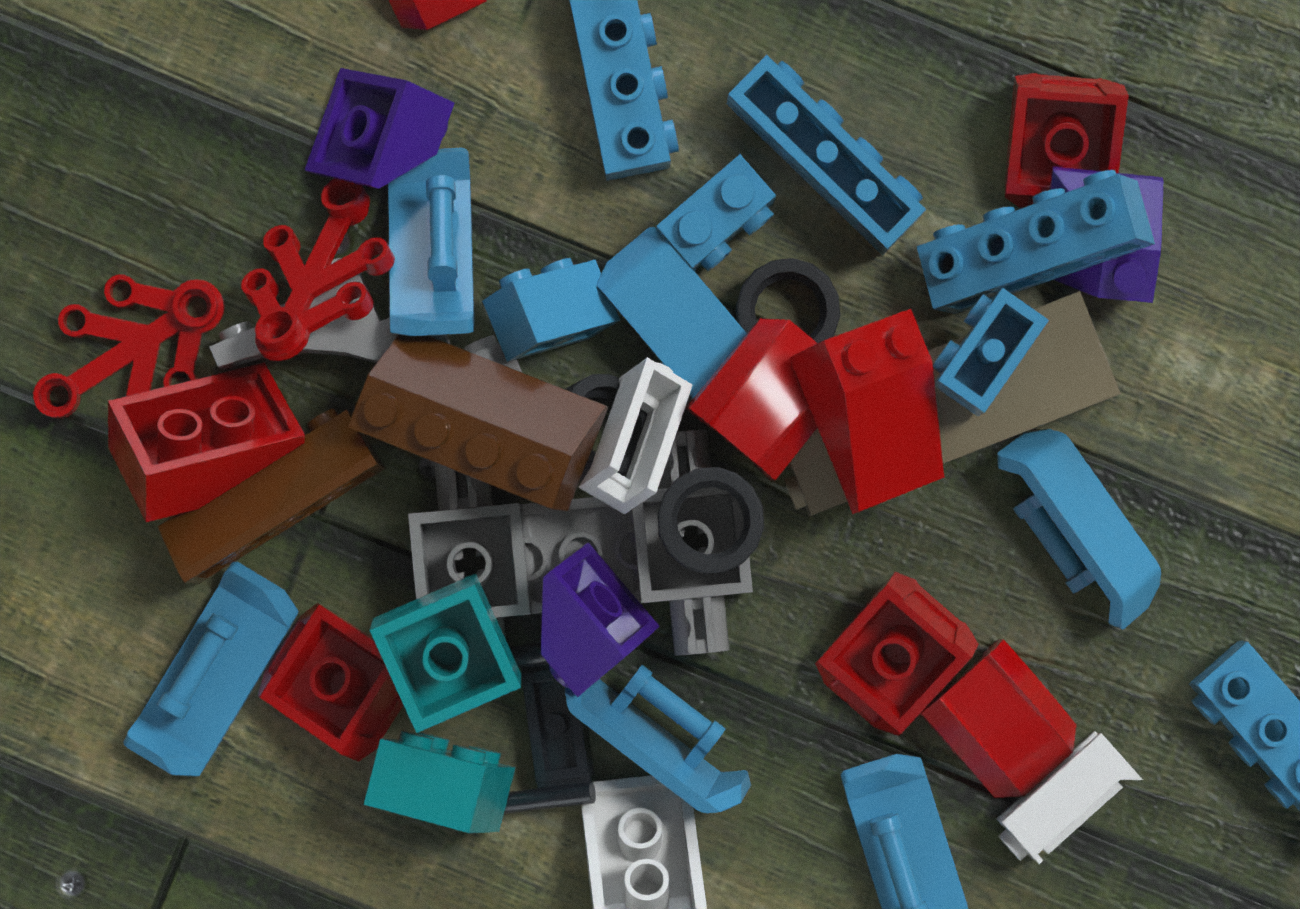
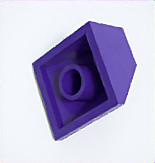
M340 68L305 171L380 189L437 155L441 141L446 134L448 121L455 103L407 80Z
M1053 167L1049 190L1062 188L1065 189L1066 193L1083 187V179L1101 171ZM1116 173L1138 181L1155 244L1053 280L1097 298L1153 303L1161 255L1164 180L1162 177Z
M589 542L543 577L541 655L549 663L550 672L556 681L562 686L570 688L577 698L660 627Z

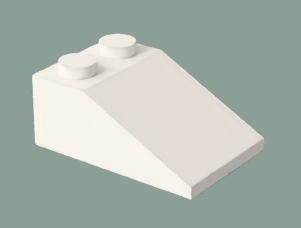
M652 775L593 782L596 791L595 803L581 805L592 909H707L693 807Z

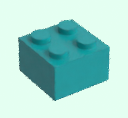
M476 573L381 614L372 620L369 631L416 733L521 688V672Z
M401 731L399 739H380L363 805L466 833L499 832L516 767L499 763L501 753L470 745L469 747L453 745L452 750H448L449 739L423 732L416 734Z

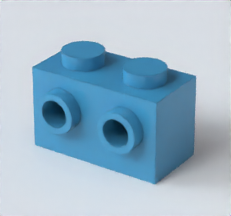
M739 154L656 226V229L673 245L694 271L703 266L708 272L732 252L727 243L741 231L745 230L750 236L773 217L774 213L769 207L774 204L776 194L743 156Z
M565 258L545 266L540 270L541 274L532 276L530 269H523L499 280L501 289L482 302L507 362L590 339L620 321L616 308L597 287L601 272L596 260L573 265L571 258Z
M1004 288L1000 289L992 299L982 294L963 321L972 328L961 344L958 345L950 340L934 362L933 369L940 373L934 381L935 387L977 417L984 414L1049 320Z

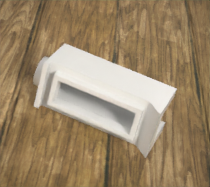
M648 357L619 378L618 383H620L593 463L578 487L623 514H626L657 493L693 386L674 374L666 365L656 363ZM641 409L648 414L628 473L624 477L617 472L621 467Z
M1093 731L1048 776L1024 797L1017 799L996 818L1005 828L998 837L1020 861L1029 855L1032 860L1040 864L1043 860L1038 853L1042 850L1047 854L1052 852L1123 788L1119 784L1120 780L1143 779L1102 733L1097 734Z

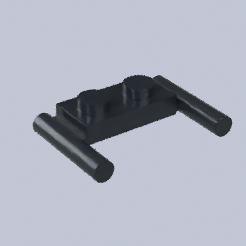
M541 643L509 647L518 668H521L524 699L535 779L538 788L509 792L504 815L595 803L596 791L591 779V775H595L588 726L569 711L565 687L558 683L551 674L549 663L541 655Z

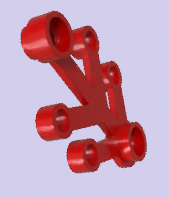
M333 179L324 187L321 201L329 217L305 265L299 255L300 241L291 227L278 225L271 228L265 234L263 245L270 257L279 263L292 289L285 306L281 307L276 299L279 293V286L268 270L263 268L254 269L242 279V291L249 302L257 307L261 316L255 326V344L265 358L272 361H283L292 358L307 345L310 333L343 315L349 320H359L371 312L374 304L373 299L366 287L360 282H350L343 285L336 293V296L310 308L315 297L365 271L372 276L382 275L389 271L395 262V256L387 242L382 238L376 237L366 240L360 245L358 250L332 263L349 226L360 223L368 214L370 198L363 185ZM380 254L377 258L372 259L375 255ZM264 285L259 290H256L259 286ZM359 298L355 303L349 304L354 299Z
M118 274L112 276L104 287L105 297L110 304L121 309L139 304L166 311L167 313L146 325L94 314L79 304H70L64 307L58 316V325L64 334L73 338H83L87 335L120 341L121 343L68 377L59 373H52L42 377L37 382L33 392L36 407L43 414L53 418L68 417L79 407L82 394L132 362L133 366L126 396L150 391L161 343L178 332L180 333L174 367L165 374L163 386H171L173 377L178 373H186L190 381L198 379L194 371L202 334L216 328L224 315L225 305L220 291L211 283L199 279L186 281L172 291L139 284L127 275ZM119 282H128L131 286V295L125 301H116L113 297V288ZM194 298H203L207 303V310L201 317H192L188 312V305ZM81 311L85 316V324L82 329L71 331L67 326V318L71 313ZM63 386L68 391V401L61 407H55L50 400L51 392L56 387Z

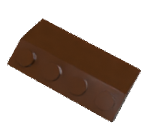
M399 334L368 374L348 427L547 508L568 511L608 406L431 336Z
M331 408L318 415L306 424L310 433L305 435L304 444L200 509L168 517L169 520L159 525L160 534L183 582L202 583L228 567L232 562L249 554L386 469L366 435L348 427L353 414L346 410L338 415L335 408Z

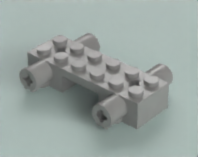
M690 430L676 433L657 493L626 514L617 511L595 497L572 499L568 511L550 509L537 503L493 505L490 484L433 462L438 511L408 514L416 599L466 578V572L458 573L456 563L465 559L466 550L476 549V557L484 556L486 562L485 568L477 571V577L506 639L504 617L542 613L543 577L589 542L640 603L669 601L675 656L730 650L724 595L753 592L750 558L748 557L744 563L727 572L702 574L684 568L672 558L662 543L658 530L657 514L663 495L677 478L696 468L711 467L708 430ZM715 487L701 488L689 494L681 504L677 515L678 531L681 537H684V528L687 527L697 528V536L703 534L706 536L707 546L698 549V552L704 554L721 553L731 548L740 538L744 526L743 511L738 501L727 491Z

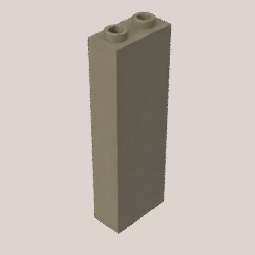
M1080 291L1034 309L1049 321L984 414L977 417L935 387L943 464L1121 394ZM965 336L956 339L953 342L960 345ZM948 343L928 350L933 364ZM933 369L935 381L940 373ZM817 428L788 464L793 476L784 479L795 509L805 507L809 517L848 502Z

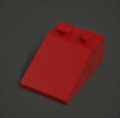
M911 309L823 340L789 357L852 514L944 478L933 362Z
M265 363L108 401V448L146 523L200 509L305 443V434Z

